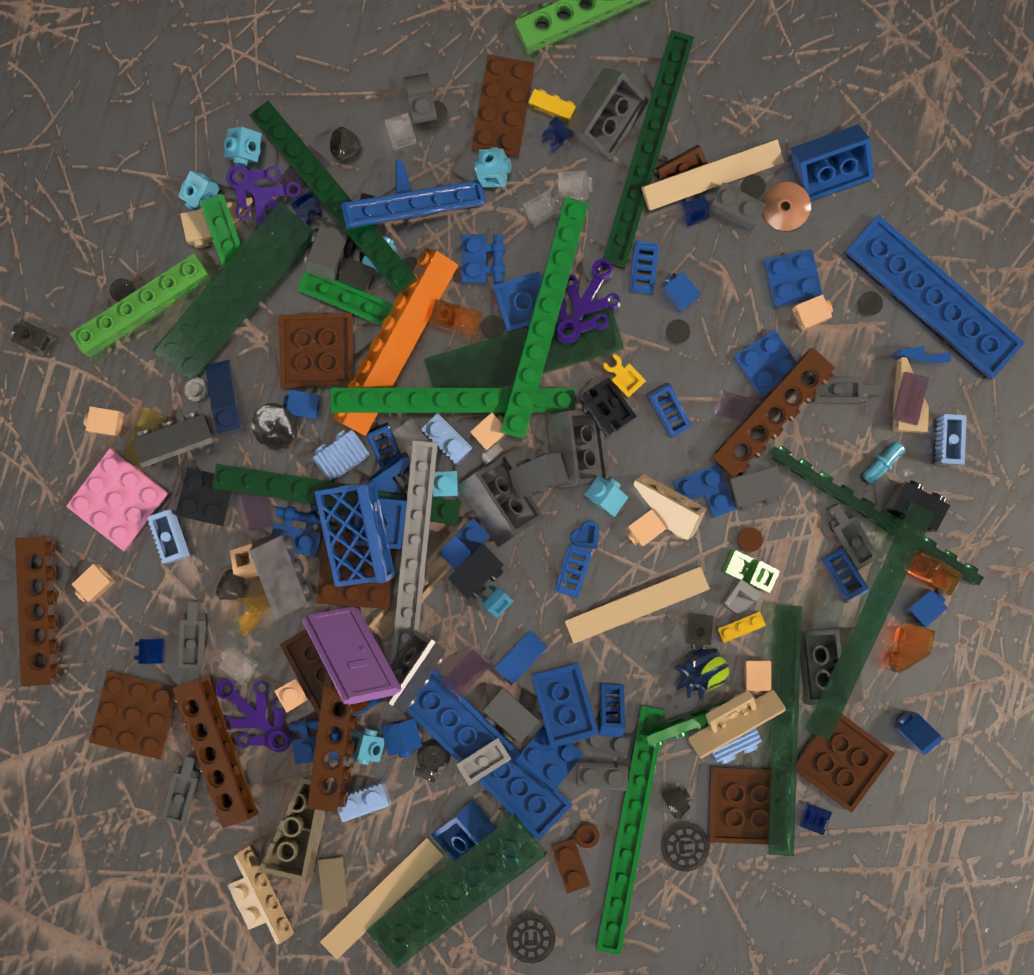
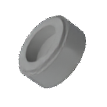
M191 378L184 386V394L192 402H202L209 396L208 384L201 378Z
M495 443L481 456V461L488 466L504 449L498 443Z

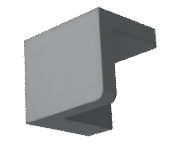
M738 579L722 604L739 616H743L752 602H756L762 593L742 579Z

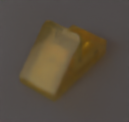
M266 594L236 599L251 610L250 613L245 612L238 621L240 627L237 631L243 636L250 635L270 607Z

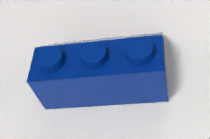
M859 124L790 148L793 169L798 183L806 190L810 201L874 179L870 138Z
M473 800L458 810L431 834L478 891L505 875L521 858L514 847L504 838L498 828L493 825Z

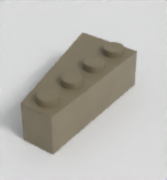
M312 775L301 778L288 805L287 812L281 820L278 831L258 869L259 872L303 882L313 877L326 811L307 809ZM330 779L325 783L328 792H330L332 783Z

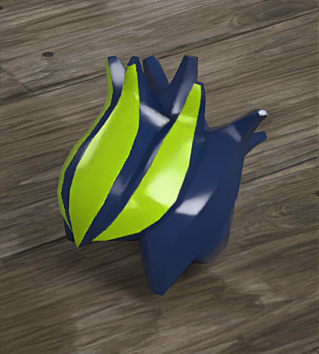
M717 648L693 651L684 663L674 666L675 669L683 673L676 689L679 690L687 686V698L691 697L692 691L697 690L700 700H703L705 692L720 687L730 674L729 666L720 656Z

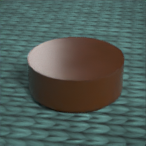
M746 528L739 533L738 545L742 550L755 552L762 546L763 536L759 530Z
M584 822L578 825L575 830V839L578 845L583 848H591L598 843L600 835L598 828L594 824Z

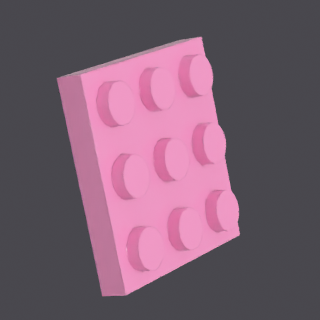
M110 448L66 507L122 551H126L148 523V516L154 515L170 493L117 451Z

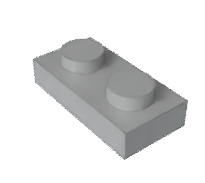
M497 737L456 763V766L470 786L511 760V757Z

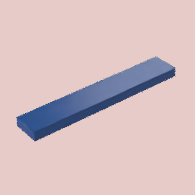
M479 180L344 202L341 204L346 228L349 229L481 206L486 203L481 183Z

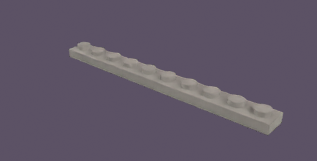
M412 441L390 667L414 631H419L437 442Z

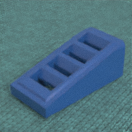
M402 159L395 161L396 194L411 191Z
M635 241L629 292L653 294L659 243ZM639 250L653 251L652 255L639 254ZM638 260L652 261L651 265L638 264ZM637 270L650 271V275L636 274ZM635 281H649V285L635 284Z
M666 382L646 393L670 438L692 427L670 383ZM667 393L668 396L659 401L657 400L658 396ZM670 401L673 403L669 407L662 410L661 406H663L664 404ZM674 410H677V414L671 416L668 419L666 418L665 415L673 412ZM680 418L683 421L674 427L670 426L671 423Z
M388 422L370 429L366 434L380 468L401 454ZM386 432L387 436L375 441V436ZM390 441V446H387L380 450L378 449L377 446H380ZM391 451L395 452V454L390 457H387L385 459L382 458V455L387 454Z
M568 545L555 588L556 592L575 598L579 597L593 551ZM571 554L585 557L584 562L570 558ZM568 563L582 566L581 571L567 567ZM565 573L578 575L579 579L574 580L565 577ZM562 582L577 585L576 589L564 587Z
M844 548L822 559L847 603L869 592V587ZM843 557L844 562L833 568L831 564ZM847 566L849 567L850 570L846 571L845 573L839 576L837 575L836 572L840 571L841 569ZM851 575L854 576V579L849 581L848 583H842L844 579L850 577ZM859 584L860 587L851 593L847 591L852 586Z
M599 684V736L622 737L624 735L625 698L624 685ZM605 694H618V697H605ZM605 704H618V707L605 706ZM606 714H618V717L606 716Z

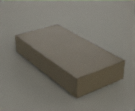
M343 856L318 859L323 910L348 907Z

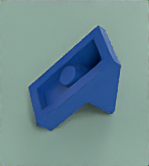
M406 451L368 477L366 481L375 480L377 490L403 494V488L394 476L398 475L400 477L410 470L411 458Z
M472 519L438 553L456 570L490 535Z

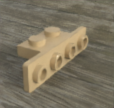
M747 690L744 693L736 694L725 704L713 707L709 713L705 714L709 726L688 739L699 758H704L783 713L786 709L774 690L755 700L750 691Z
M248 846L234 855V859L243 877L229 883L227 886L248 929L266 923L276 944H280L292 936L294 931L266 874L258 871L261 864L252 846Z

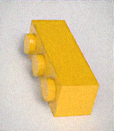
M534 89L528 102V107L567 123L570 122L576 110L573 102L569 100L563 101L554 94L552 96L546 94V91L542 89Z
M757 611L718 627L716 630L721 642L725 643L762 628L766 624L761 612Z

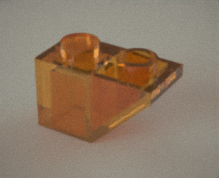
M436 299L429 323L452 333L477 339L483 320V312Z
M914 548L902 567V570L932 589L937 590L942 595L951 596L963 576L962 573L943 561Z
M901 623V626L897 627L894 641L897 642L895 651H892L889 657L890 671L901 673L928 657L931 653L936 631Z

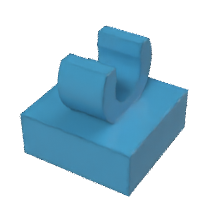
M491 585L489 588L493 591V594L488 599L484 595H481L480 598L484 602L482 605L498 619L514 601L500 587L496 588Z

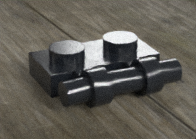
M609 377L589 390L593 399L586 392L578 397L583 404L582 408L585 413L588 412L596 422L595 427L598 431L601 430L606 437L614 432L609 425L610 423L618 430L637 417ZM597 405H599V407L602 409L606 417H603L601 412L596 407Z

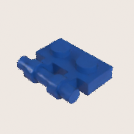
M462 234V284H486V275H493L494 284L503 282V274H505V266L503 265L505 244H503L502 234L493 235V244H486V235ZM486 253H493L492 266H486Z
M287 506V508L277 507L275 516L283 517L284 524L274 523L271 535L286 530L288 536H292L295 542V553L317 557L322 533L313 532L314 525L322 526L320 516L312 511L308 513L296 511L294 507ZM293 520L306 522L305 530L292 527Z
M300 718L297 722L289 723L290 732L300 731L301 738L292 739L295 764L314 761L317 735L310 736L309 730L318 728L319 718L311 720ZM341 732L332 733L334 741L337 742L342 738ZM332 753L329 756V759L339 758L337 753Z

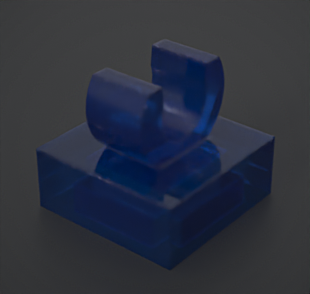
M556 116L549 122L548 129L543 132L542 138L546 139L548 136H553L555 141L550 144V148L555 149L559 142L563 147L571 141L572 135Z
M310 191L290 204L299 217L303 216L304 220L308 223L311 222L308 217L310 210H315L318 215H321V210L317 206L320 203Z
M695 194L694 199L688 202L685 198L682 199L683 216L687 226L710 218L708 201L705 196L700 197L698 194Z
M139 639V641L135 642V646H139V654L134 656V659L138 660V664L163 663V639Z
M807 802L799 826L824 835L832 812Z

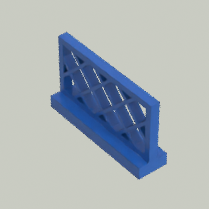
M375 480L314 491L335 587L369 582L384 583L395 576ZM357 490L359 501L355 506L345 499L348 491ZM330 494L338 500L333 509L325 505L323 495ZM341 503L352 510L347 519L336 513ZM355 513L363 518L364 525L361 530L350 523ZM332 516L343 524L338 533L330 528L329 521ZM346 527L357 534L352 544L341 536ZM360 537L368 542L369 549L366 554L355 547ZM337 540L348 548L343 557L335 552L334 545ZM351 551L362 558L357 568L346 560ZM365 561L373 566L375 575L367 576L360 571ZM342 564L353 572L349 579L341 580L339 569Z

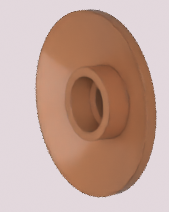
M782 182L776 184L768 190L763 199V203L766 204L763 210L764 218L772 227L781 231H791L799 228L806 222L811 211V201L808 193L796 183ZM789 202L790 209L783 211L781 208L782 203Z

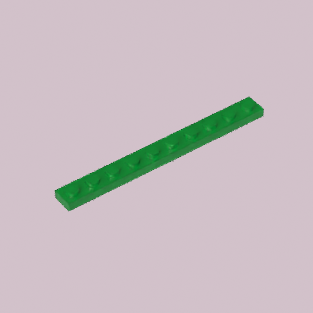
M565 197L563 200L499 433L525 439L589 203L570 197Z
M330 388V413H505L511 388ZM538 388L532 413H559L575 410V388Z
M643 705L640 708L628 773L627 791H625L597 940V951L621 955L659 751V746L651 747L642 743L639 733L663 724L666 713L664 709Z

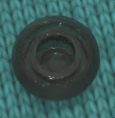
M337 128L333 131L330 138L331 154L337 160L353 157L360 149V140L355 133L347 128Z
M233 569L226 570L218 583L216 595L220 600L235 601L238 597L242 598L247 589V585L244 584L245 579L233 574Z
M430 739L425 741L422 747L418 749L417 761L423 770L430 773H438L448 766L450 753L436 739Z
M679 786L664 788L662 796L674 818L681 819L691 808L689 803L692 802V799L687 789L681 790Z

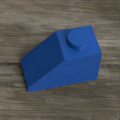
M915 712L903 714L897 720L899 724L894 727L914 751L926 755L944 740L923 717Z

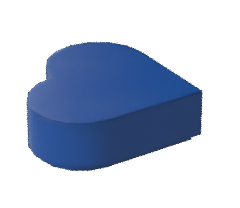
M593 520L585 521L581 528L573 530L570 535V541L574 546L597 549L599 526Z

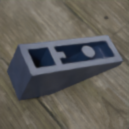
M225 360L205 365L211 410L217 434L225 436L246 431L230 361Z

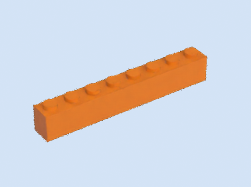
M425 248L419 254L417 264L412 271L418 281L395 298L390 314L383 320L378 336L371 342L366 358L360 362L358 372L347 388L393 387L455 273L458 264L436 250ZM335 413L332 419L366 436L378 413Z

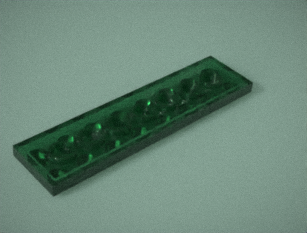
M279 200L155 346L153 351L189 380L195 379L311 242L314 229Z
M605 308L584 315L580 322L594 319L597 314L603 313L608 317L609 326L605 330L594 328L582 332L579 338L570 344L562 343L556 336V328L560 323L558 318L542 375L623 351L625 348L613 310ZM600 319L597 323L601 325L604 324L606 320ZM528 327L425 358L424 361L432 387L500 388L513 384ZM567 330L564 334L570 335L573 331Z
M515 813L369 926L366 931L395 967L398 968L545 857L547 851Z

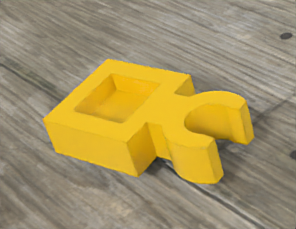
M614 354L612 358L616 361V366L611 368L608 364L604 363L603 368L606 372L616 375L611 381L629 398L646 380L630 363L624 368L621 365L620 357Z

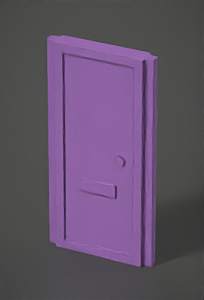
M348 607L310 614L302 618V622L344 704L348 703L350 705L384 698L401 692L402 688L358 608Z

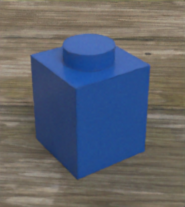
M681 272L678 276L673 273L664 281L666 286H664L662 292L680 313L701 295L700 291L684 272Z
M290 390L289 395L284 397L283 409L291 417L317 421L322 397L317 394Z
M925 589L904 609L920 627H927L948 607L944 604L946 600L940 592Z
M415 718L398 720L381 726L388 755L398 754L399 758L413 755V750L422 747Z

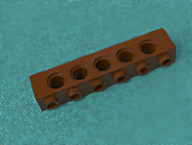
M809 348L711 457L733 477H736L737 474L742 476L750 467L748 462L754 456L756 458L761 456L767 449L765 444L769 439L775 440L784 430L781 426L787 420L791 422L800 413L798 408L804 401L809 403L817 394L815 389L821 383L825 385L834 376L832 371L835 367L816 349ZM807 370L811 371L814 376L812 383L808 385L802 381V374ZM789 389H794L797 393V398L792 403L787 402L785 399V393ZM773 407H777L780 410V417L776 421H771L768 417V412ZM757 425L762 426L764 429L763 436L759 439H754L751 434L753 427ZM738 444H745L747 446V453L743 457H737L735 454V447Z
M48 536L15 538L21 686L55 684L57 679L60 678V665L56 662V654L59 653V641L55 638V629H58V616L54 614V605L57 604V592L53 590V580H56V568L52 566V556L55 555V543ZM36 555L41 558V565L38 568H35L32 564V559ZM37 579L42 583V590L39 593L33 588V584ZM37 604L43 607L41 617H37L34 613V608ZM38 629L44 632V639L41 642L35 637ZM39 653L45 657V664L43 666L38 665L36 662V657Z
M327 670L325 672L307 809L342 812V808L346 807L348 800L345 785L346 782L350 781L351 767H348L349 756L352 757L354 753V742L351 741L352 732L356 731L358 717L355 716V708L360 703L345 704V713L342 716H338L335 708L343 701ZM339 727L343 735L336 742L332 738V732L335 728ZM332 753H337L339 756V763L335 767L329 764V756ZM329 778H333L336 782V787L332 792H328L325 787V783Z
M209 675L173 687L175 702L179 705L183 716V724L187 728L191 739V747L198 758L200 772L204 775L208 786V794L213 800L216 817L220 821L222 828L251 819L258 814ZM195 701L198 703L199 709L196 708ZM203 724L207 727V732L203 729ZM211 747L215 750L216 757L213 756ZM220 771L223 773L224 779L220 776ZM228 794L232 797L233 802L229 800Z

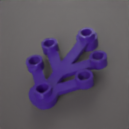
M234 165L227 171L226 180L229 186L235 189L237 200L236 216L239 219L245 220L251 216V209L246 204V189L254 196L257 220L255 230L259 235H267L271 230V226L266 218L265 205L286 222L289 232L293 234L304 232L307 226L305 218L299 214L293 215L272 198L273 196L283 195L290 197L298 196L301 191L298 183L290 182L284 186L259 188L252 181L262 179L277 181L281 177V170L276 166H271L267 170L249 171L243 165ZM271 169H275L278 173L275 179L269 175ZM237 172L243 175L241 182L235 180L234 176ZM290 185L296 186L297 192L295 194L289 192ZM244 207L247 209L248 214L246 217L240 216V208ZM296 219L300 220L301 227L299 229H296L293 226V222ZM261 223L267 225V231L264 233L259 230Z
M599 259L594 262L592 266L594 277L582 298H580L577 289L578 281L576 276L569 275L568 281H575L573 285L566 286L574 312L569 319L565 309L567 302L565 297H563V303L558 315L560 323L556 328V336L562 343H573L582 332L594 328L605 330L609 326L608 317L603 313L597 314L594 319L580 322L584 315L605 308L616 310L620 307L621 301L616 293H610L605 298L591 302L603 280H607L612 276L613 269L607 259ZM601 270H607L605 274H599ZM611 299L617 300L614 304L609 303ZM600 319L606 320L605 323L601 325L597 322ZM567 330L573 331L570 335H565L564 333Z
M223 679L217 683L215 687L217 696L221 699H230L249 717L233 718L232 716H225V719L231 721V727L228 730L230 731L234 728H260L266 734L251 736L249 733H242L237 738L239 747L247 748L249 746L268 745L274 752H284L290 747L292 742L291 734L284 729L285 709L284 707L282 709L275 707V702L279 700L278 698H275L271 703V708L274 711V727L267 721L266 693L269 691V684L266 681L260 680L254 684L256 710L236 691L237 688L234 681ZM262 683L265 685L266 689L264 692L258 691V684ZM225 684H228L231 687V691L229 693H225L223 691V686ZM277 735H281L284 738L282 744L276 743L275 738ZM242 736L249 738L247 745L241 743Z

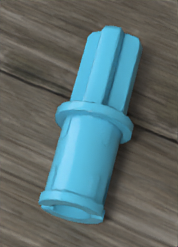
M894 441L882 455L876 457L877 460L863 474L864 479L868 483L874 484L887 470L892 469V465L906 452L905 448L897 441Z

